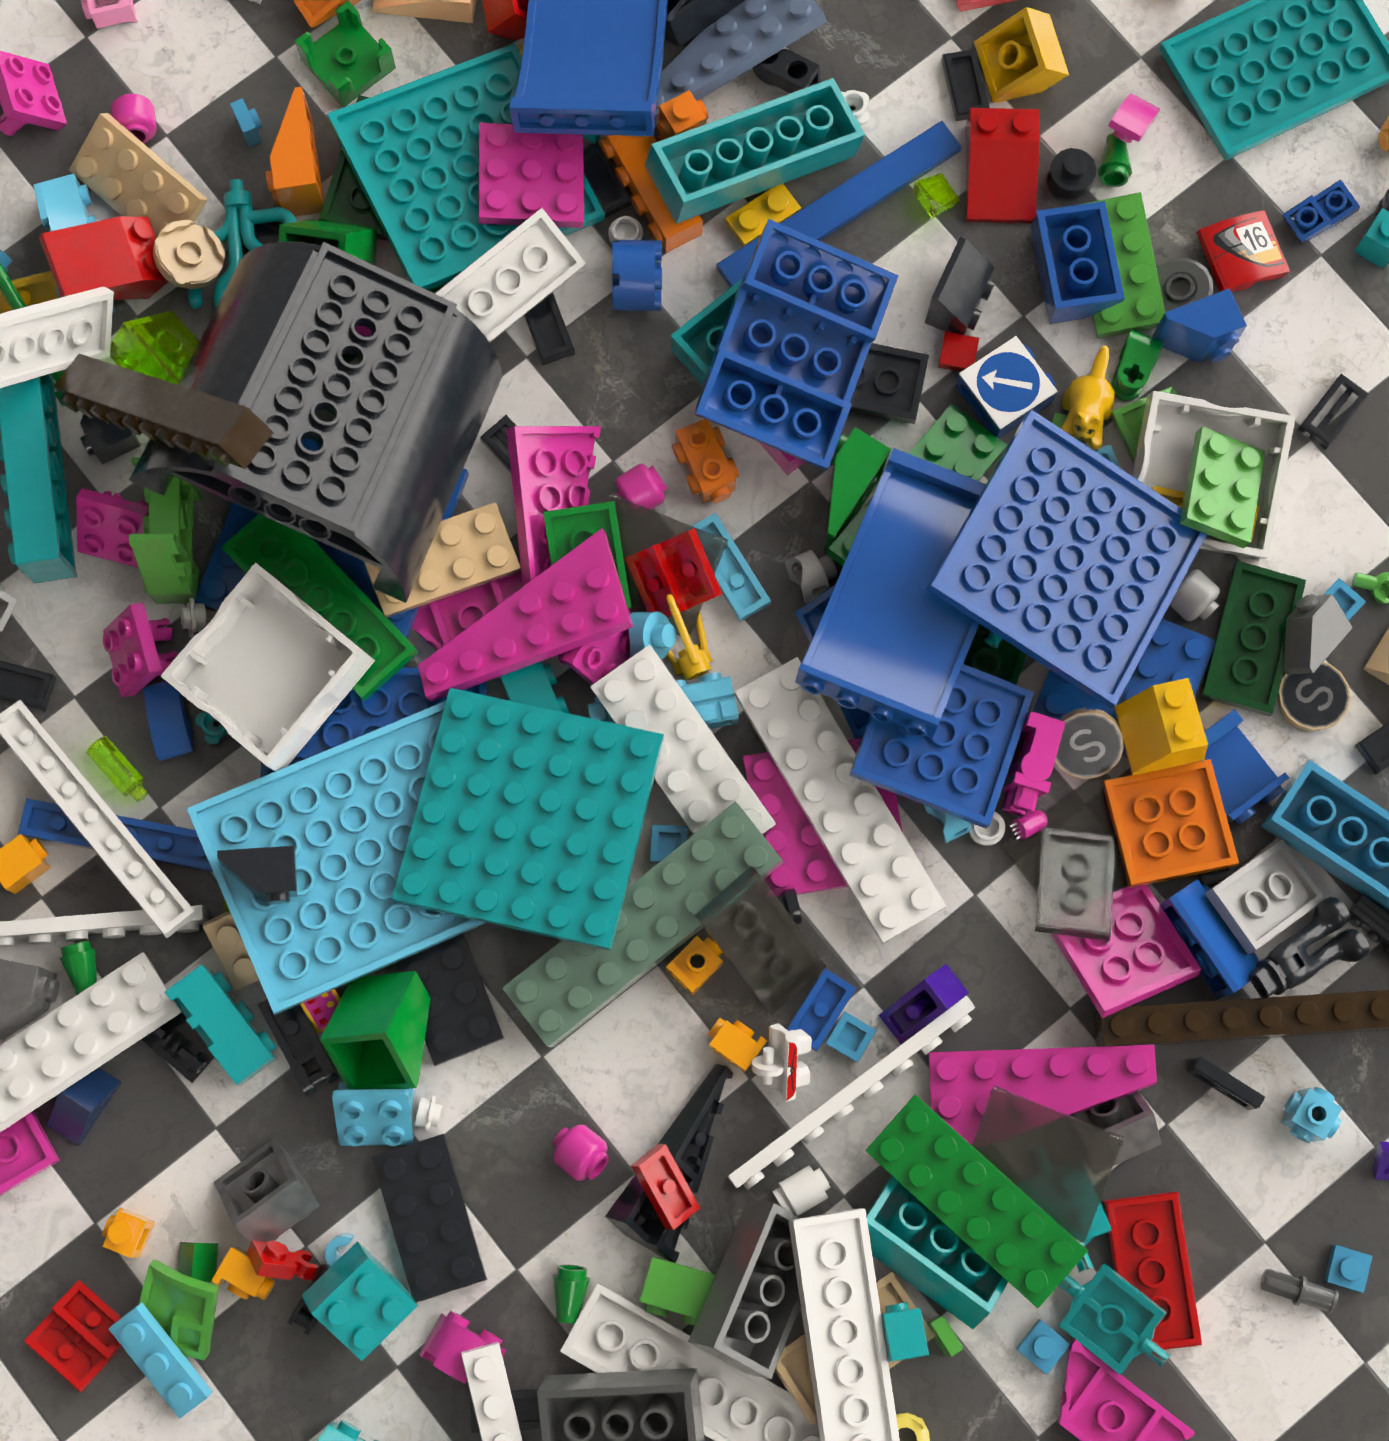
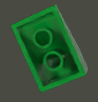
M856 427L849 437L845 434L840 437L830 462L834 467L831 476L824 544L825 554L832 543L855 518L878 484L892 450Z

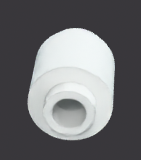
M807 1166L778 1183L779 1188L772 1191L780 1207L799 1216L828 1199L825 1191L831 1187L820 1168L813 1171L810 1166Z

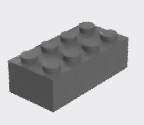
M748 1199L692 1331L689 1343L743 1373L767 1379L772 1378L801 1307L788 1221L800 1219L799 1217L775 1203Z
M697 1368L546 1375L537 1390L542 1441H705Z

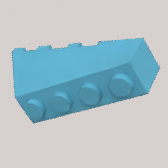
M74 174L33 185L40 218L45 229L54 231L97 221L94 215H89L87 206L92 205L88 187L86 184L80 185ZM56 287L58 298H61L59 291Z

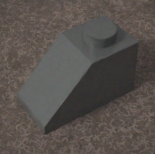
M1310 594L1301 598L1296 603L1294 611L1286 618L1284 670L1287 675L1314 673L1352 630L1351 624L1333 594L1318 596Z

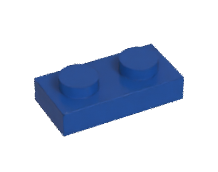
M825 968L787 1030L802 1029L812 1039L811 1049L817 1052L853 995L856 987Z

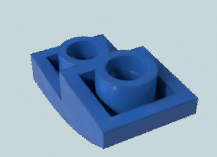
M1340 179L1316 196H1309L1282 214V217L1302 244L1359 211L1360 205Z
M167 681L144 687L147 719L158 760L162 761L194 751L192 724L185 714L184 696Z

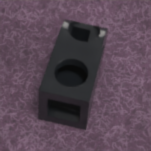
M786 48L752 67L753 72L761 81L776 86L789 94L821 83L820 65Z

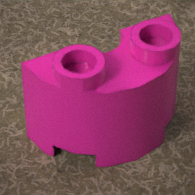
M450 1310L447 1316L441 1313L419 1355L433 1362V1366L465 1384L467 1378L461 1352L494 1342H499V1345H501L503 1340L484 1329L480 1335L474 1333L467 1328L470 1323L468 1319ZM500 1347L502 1357H504L507 1350Z

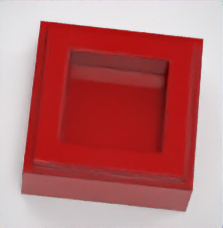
M945 331L938 368L962 372L974 364L980 338Z

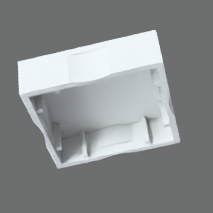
M1152 391L1146 398L1132 476L1149 488L1158 486L1185 492L1195 433L1202 426L1265 451L1257 501L1259 512L1252 542L1245 548H1241L1207 534L1199 549L1259 560L1269 558L1278 511V488L1287 465L1296 416L1247 407H1222L1202 399Z
M255 563L222 602L211 622L198 634L194 635L163 672L161 677L197 708L210 714L221 723L230 736L264 765L274 771H278L291 763L375 660L275 577Z

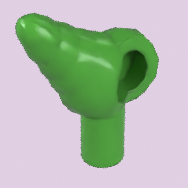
M1358 572L1354 574L1352 586L1370 590L1372 597L1377 603L1389 605V572L1379 573L1375 577Z

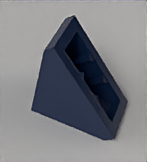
M98 1067L58 1094L47 1126L80 1146L122 1082Z

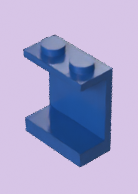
M1234 709L1204 731L1208 742L1204 760L1211 759L1228 824L1235 820L1240 825L1256 813L1252 806L1261 799L1268 804L1283 793L1284 789L1280 785L1290 777L1286 772L1277 777L1237 727L1244 720Z

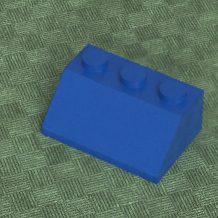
M1105 201L1036 211L1030 228L1049 324L1085 319L1123 302L1125 297Z
M1197 879L1162 902L1160 906L1201 967L1200 976L1218 1000L1236 992L1250 982L1249 973L1257 969L1256 964L1259 959L1254 952L1249 955L1205 895L1210 888L1206 884L1201 885Z

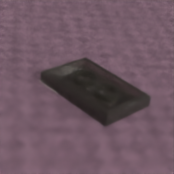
M1042 828L1035 932L1109 941L1112 925L1115 836Z

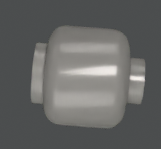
M1193 569L1190 572L1187 571L1170 606L1186 621H1193L1198 616L1204 621L1219 607L1215 600L1219 596L1220 590L1201 570Z

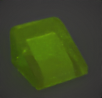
M942 173L920 179L914 183L913 193L931 219L960 202L959 197Z

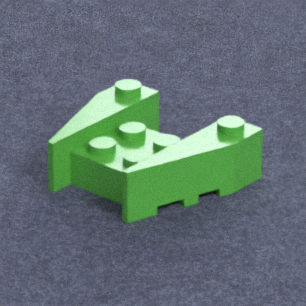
M131 457V463L134 467H136L140 457ZM174 476L164 496L144 487L145 501L149 503V516H144L143 519L144 534H129V542L143 578L144 591L148 593L156 604L189 603V598L196 599L199 590L200 569L193 560L194 501H202V489Z

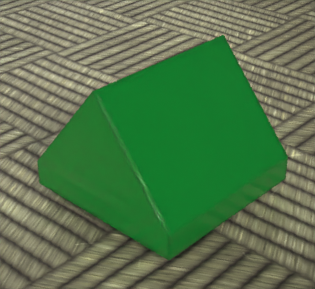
M180 1242L178 1272L204 1282H211L217 1271L219 1243Z

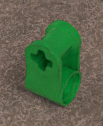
M1134 330L1129 331L1111 382L1116 398L1126 402L1138 398L1157 362L1164 343L1163 341ZM1128 378L1132 379V383L1127 381Z

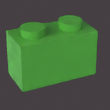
M652 1256L640 1302L647 1304L646 1312L667 1317L668 1312L673 1311L683 1314L682 1322L695 1326L716 1275Z

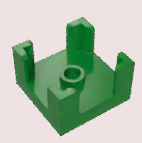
M349 0L336 10L339 24L313 43L309 32L304 33L295 40L300 60L342 108L346 107L358 95L363 94L396 69L392 49L382 38L377 43L362 25L359 12Z

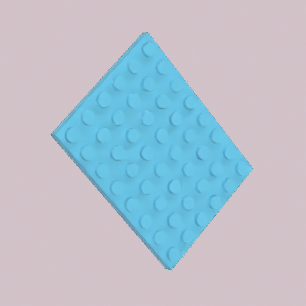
M446 701L186 808L274 1015L486 923L394 902L392 899ZM294 846L298 897H290L289 903L267 904V899H259L219 864L217 851Z

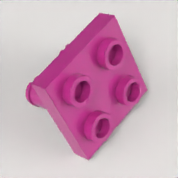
M0 51V106H2L4 112L3 115H0V130L5 135L13 136L16 131L28 123L58 131L63 128L67 121L49 64Z
M82 488L76 496L77 552L139 568L129 542V534H144L143 519L144 516H149V503L145 505V500H139L137 503L128 501L116 492L112 496V491H105L102 494Z
M144 603L130 604L103 630V646L109 652L113 666V682L118 686L121 697L135 696L152 679L162 675L178 656L176 651L162 654L157 653L155 641H169L172 638V627L164 628V626L170 625V621L167 618L148 621Z
M629 629L559 654L558 660L560 663L570 666L592 686L630 659Z

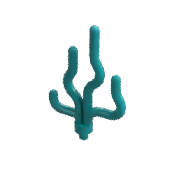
M240 179L229 181L230 191L223 195L225 220L219 229L213 231L221 243L228 240L229 267L220 277L214 288L213 301L215 309L243 257L242 241L249 251L263 245L255 237L254 225L281 221L283 224L297 222L292 212L285 208L273 207L252 210L251 193L244 190L243 180ZM202 288L188 289V301L193 309H198L202 306Z

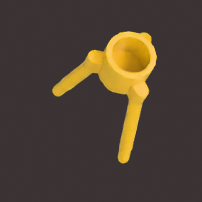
M669 594L666 599L685 649L678 652L680 659H677L671 650L666 655V658L672 664L676 676L683 674L686 681L693 680L710 672L712 668L709 663L713 662L708 650L701 612L698 610L694 612L700 645L699 649L697 644H692L674 597Z

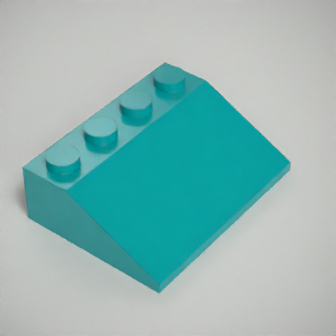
M891 1175L866 1211L872 1256L964 1324L974 1329L991 1313L1008 1281Z

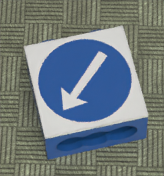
M1017 336L960 372L955 384V388L984 427L999 439L1018 427L1031 409L1039 413L1050 406L1058 392L1052 377L1047 372L1042 371L1036 363L1031 349L1027 345L1022 344Z

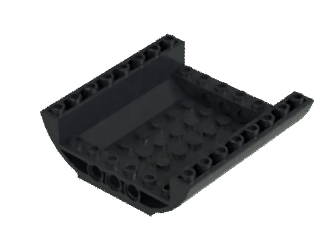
M284 241L265 244L252 249L242 257L177 385L246 406L274 433L246 469L232 464L224 467L212 457L207 461L194 451L192 454H188L177 445L172 448L160 439L157 442L149 439L129 481L164 496L175 476L379 567L380 571L372 588L406 603L502 379L500 362L486 336L469 318L456 308V303L323 242L322 246L305 242ZM365 326L371 330L373 336L363 337L356 332L355 327ZM346 353L353 354L359 359L360 363L357 365L348 364L341 355ZM317 410H326L332 414L334 420L331 422L321 421L316 417L315 412ZM313 439L320 445L321 449L309 451L303 447L301 441Z

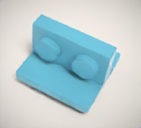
M339 1082L338 1090H334L332 1095L339 1145L397 1146L413 1144L412 1113L414 1088L348 1090L344 1082Z

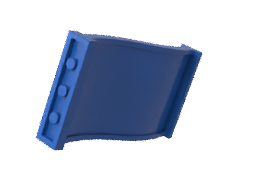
M529 0L519 80L515 97H511L510 102L514 133L654 136V117L662 70L668 0Z
M893 448L803 662L800 664L795 683L801 685V688L810 694H824L834 698L839 705L845 708H858L866 711L877 721L883 723L893 722L901 725L914 736L933 738L979 623L927 590V587L986 484Z

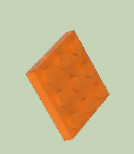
M1211 759L1133 776L1129 775L1105 780L1102 785L1129 888L1237 867L1239 864Z

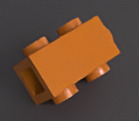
M690 90L659 105V120L656 122L659 129L657 142L707 124L709 114L706 106L701 99L696 101Z
M706 419L676 430L675 444H672V449L678 463H685L689 475H686V481L693 495L699 494L703 504L711 500L713 503H718L729 498L732 495L731 492L735 491L736 478L739 477V472L733 458L726 459L721 448L725 446V441L719 427L712 428L710 421Z

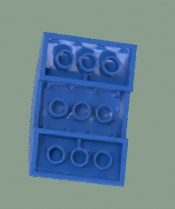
M768 219L727 315L705 376L694 415L827 470L852 403H850L869 348L876 339L899 275Z

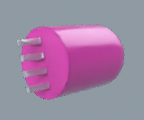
M1034 810L1013 820L1010 827H1013L1014 835L1018 836L1016 840L1019 838L1024 840L1045 829L1048 821L1044 812Z

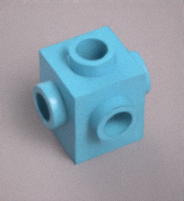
M1314 1087L1313 1090L1311 1088L1298 1090V1092H1293L1283 1108V1111L1286 1113L1281 1123L1291 1128L1290 1133L1303 1142L1310 1144L1311 1141H1324L1326 1137L1332 1138L1341 1124V1119L1338 1118L1342 1107L1333 1102L1335 1097L1319 1087ZM1313 1108L1321 1112L1317 1120H1314L1312 1117Z

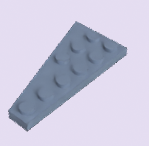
M745 0L704 29L661 72L654 117L655 127H657L656 122L659 120V105L690 90L696 101L704 98L826 23L827 20L822 9L814 0Z

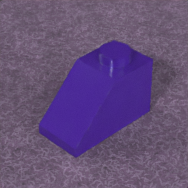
M945 964L878 1016L901 1045L969 993L949 966Z

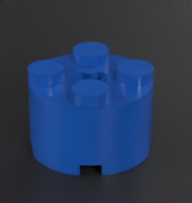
M662 240L612 241V310L661 311L662 268L661 262L655 261H662Z

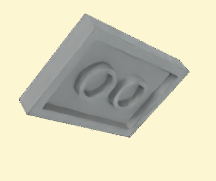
M1283 839L1270 846L1205 893L1248 955L1258 950L1325 899L1322 892Z

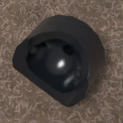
M1069 148L1060 151L1054 157L1047 174L1049 191L1055 196L1064 198H1076L1089 193L1096 177L1097 167L1094 159L1081 149Z

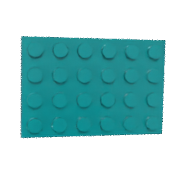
M1250 0L1161 42L1159 47L1161 54L1225 161L1389 83V42L1363 0Z

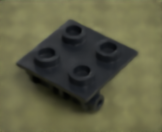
M181 1010L180 1014L141 1040L187 1080L193 1083L215 1057L207 1048V1044L196 1029H192L186 1021L187 1017Z

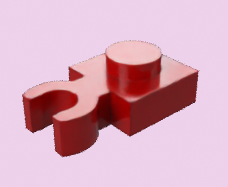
M252 1240L246 1252L257 1276L292 1280L293 1275L304 1280H312L318 1269L317 1264L309 1263L313 1256L311 1252L305 1250L289 1252L286 1245L277 1241L262 1242Z

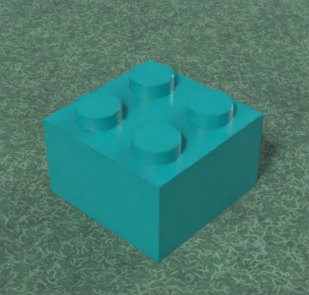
M358 1241L301 1295L310 1313L361 1361L418 1307L408 1289Z

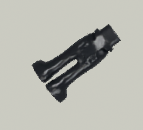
M1328 897L1322 900L1315 908L1312 921L1308 925L1278 944L1264 959L1257 962V969L1249 973V979L1262 998L1267 999L1273 994L1279 996L1286 990L1303 984L1322 968L1334 961L1357 962L1368 955L1370 951L1369 943L1366 937L1356 929H1346L1339 932L1312 954H1307L1306 949L1348 923L1350 913L1341 900L1335 897Z

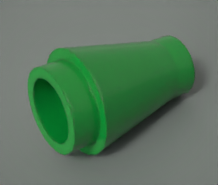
M1113 133L1109 134L1106 138V145L1097 171L1104 185L1109 187L1123 186L1132 175L1127 142L1120 140Z
M90 940L60 948L62 957L59 960L75 989L76 995L97 982L96 948H91Z
M578 1265L557 1266V1274H553L556 1321L573 1324L579 1318L590 1278L587 1277V1268Z

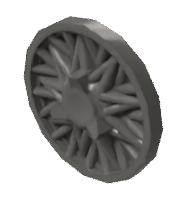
M1187 258L1171 259L1157 268L1165 312L1208 297L1214 293L1212 277L1207 268L1198 261Z

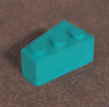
M201 964L164 993L171 1001L174 1000L187 1017L186 1021L192 1029H196L207 1044V1048L234 1083L242 1086L277 1060L272 1052L277 1046L265 1030L258 1033L250 1023L255 1016L242 1000L236 1004L228 992L233 987L221 971L214 974L212 970Z

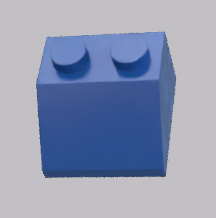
M1229 288L1165 312L1152 338L1163 341L1162 348L1198 363L1209 359L1212 362H1217L1232 353L1231 350L1240 341L1239 338L1247 325Z

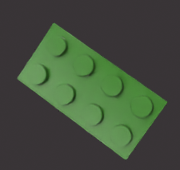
M1141 192L1089 202L1105 201L1125 297L1123 302L1093 315L1097 339L1126 334L1130 330L1142 331L1157 328L1165 313Z

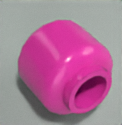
M131 93L119 96L112 102L110 115L143 144L154 137L157 131L155 107L148 98Z
M640 463L616 478L615 485L618 492L613 494L624 513L630 509L634 515L643 516L664 502V491L668 488L653 465L648 468Z
M576 1125L571 1129L565 1127L556 1135L553 1141V1146L555 1147L553 1154L554 1163L576 1181H583L587 1178L590 1180L595 1179L604 1170L609 1161L607 1143L585 1125Z

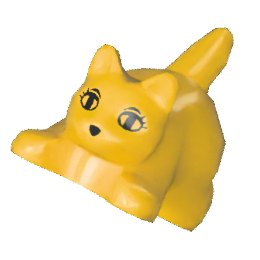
M1106 345L1099 349L1091 372L1077 377L1065 390L1062 398L1063 409L1069 411L1061 429L1075 439L1084 440L1095 451L1099 450L1102 446L1103 422L1110 417L1114 405L1115 391L1112 385L1105 379L1109 359V348Z

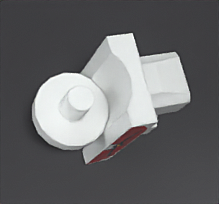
M779 1023L770 1025L768 1047L763 1048V1055L752 1060L753 1073L762 1076V1084L781 1092L783 1095L782 1099L786 1102L796 1099L797 1088L810 1084L808 1066L802 1061L797 1062L798 1055L811 1051V1037L802 1029L788 1031Z

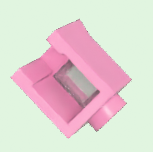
M81 0L86 19H93L97 29L124 22H138L133 0Z

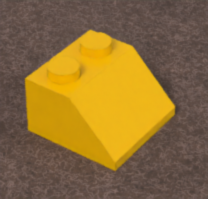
M1025 7L974 41L992 102L994 103L1043 92L1069 75L1050 14Z
M1189 678L1153 685L1114 707L1116 719L1123 735V744L1132 776L1205 759L1208 742Z

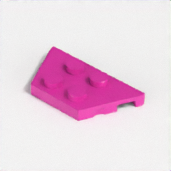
M521 570L420 606L412 629L436 651L521 589L523 587Z
M1076 1339L1071 1341L1057 1423L1080 1441H1182L1191 1438L1195 1434L1191 1428L1124 1376L1118 1374Z

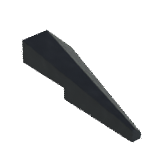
M715 1064L658 1143L666 1144L692 1193H698L714 1137L709 1134L715 1114H721L724 1106L719 1100L725 1080L732 1079L733 1072L727 1066ZM636 1175L605 1215L625 1236L666 1260L676 1263L680 1252L675 1250L681 1229H687L690 1219L685 1220L674 1230L665 1229Z

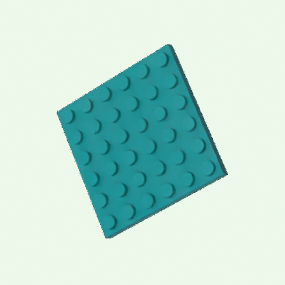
M515 43L327 113V121L409 282L426 290H431L453 280L520 226L479 224V123L512 124L510 102L511 97H515L522 63V56ZM585 175L583 228L558 227L564 236L604 221L605 212Z
M450 688L392 896L393 901L611 951L663 746L664 734Z

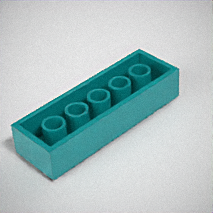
M834 78L653 143L645 167L677 224L855 157L865 137V133Z
M51 374L0 388V429L2 438L0 440V460L4 461L5 474H1V486L4 495H8L9 508H5L4 515L6 525L9 530L12 529L13 542L8 544L9 557L12 564H16L21 573L25 574L34 584L77 577L55 388L53 387L55 383Z

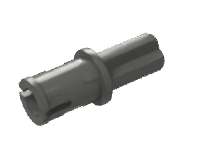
M1265 1269L1261 1276L1260 1288L1262 1290L1288 1298L1296 1306L1302 1303L1324 1310L1329 1314H1332L1336 1308L1339 1292L1308 1282L1305 1276L1296 1278L1272 1269Z

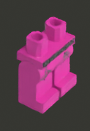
M1032 711L1027 713L1014 759L1010 764L1002 788V792H1006L1002 811L1023 816L1026 812H1033L1035 810L1038 797L1049 793L1051 782L1045 780L1052 773L1066 722Z

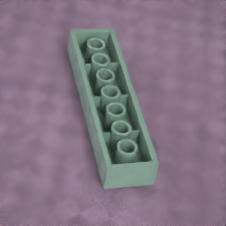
M735 801L627 888L611 951L561 940L502 989L547 1047H555L785 862Z

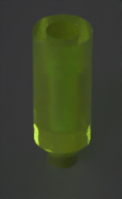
M107 736L99 738L87 749V755L123 796L131 795L137 802H140L148 795V791L142 786L144 778Z

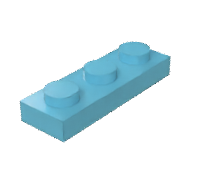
M716 512L685 530L686 532L693 528L696 529L723 596L740 622L771 605L770 598Z
M142 1302L109 1328L113 1336L179 1419L206 1400L213 1392Z

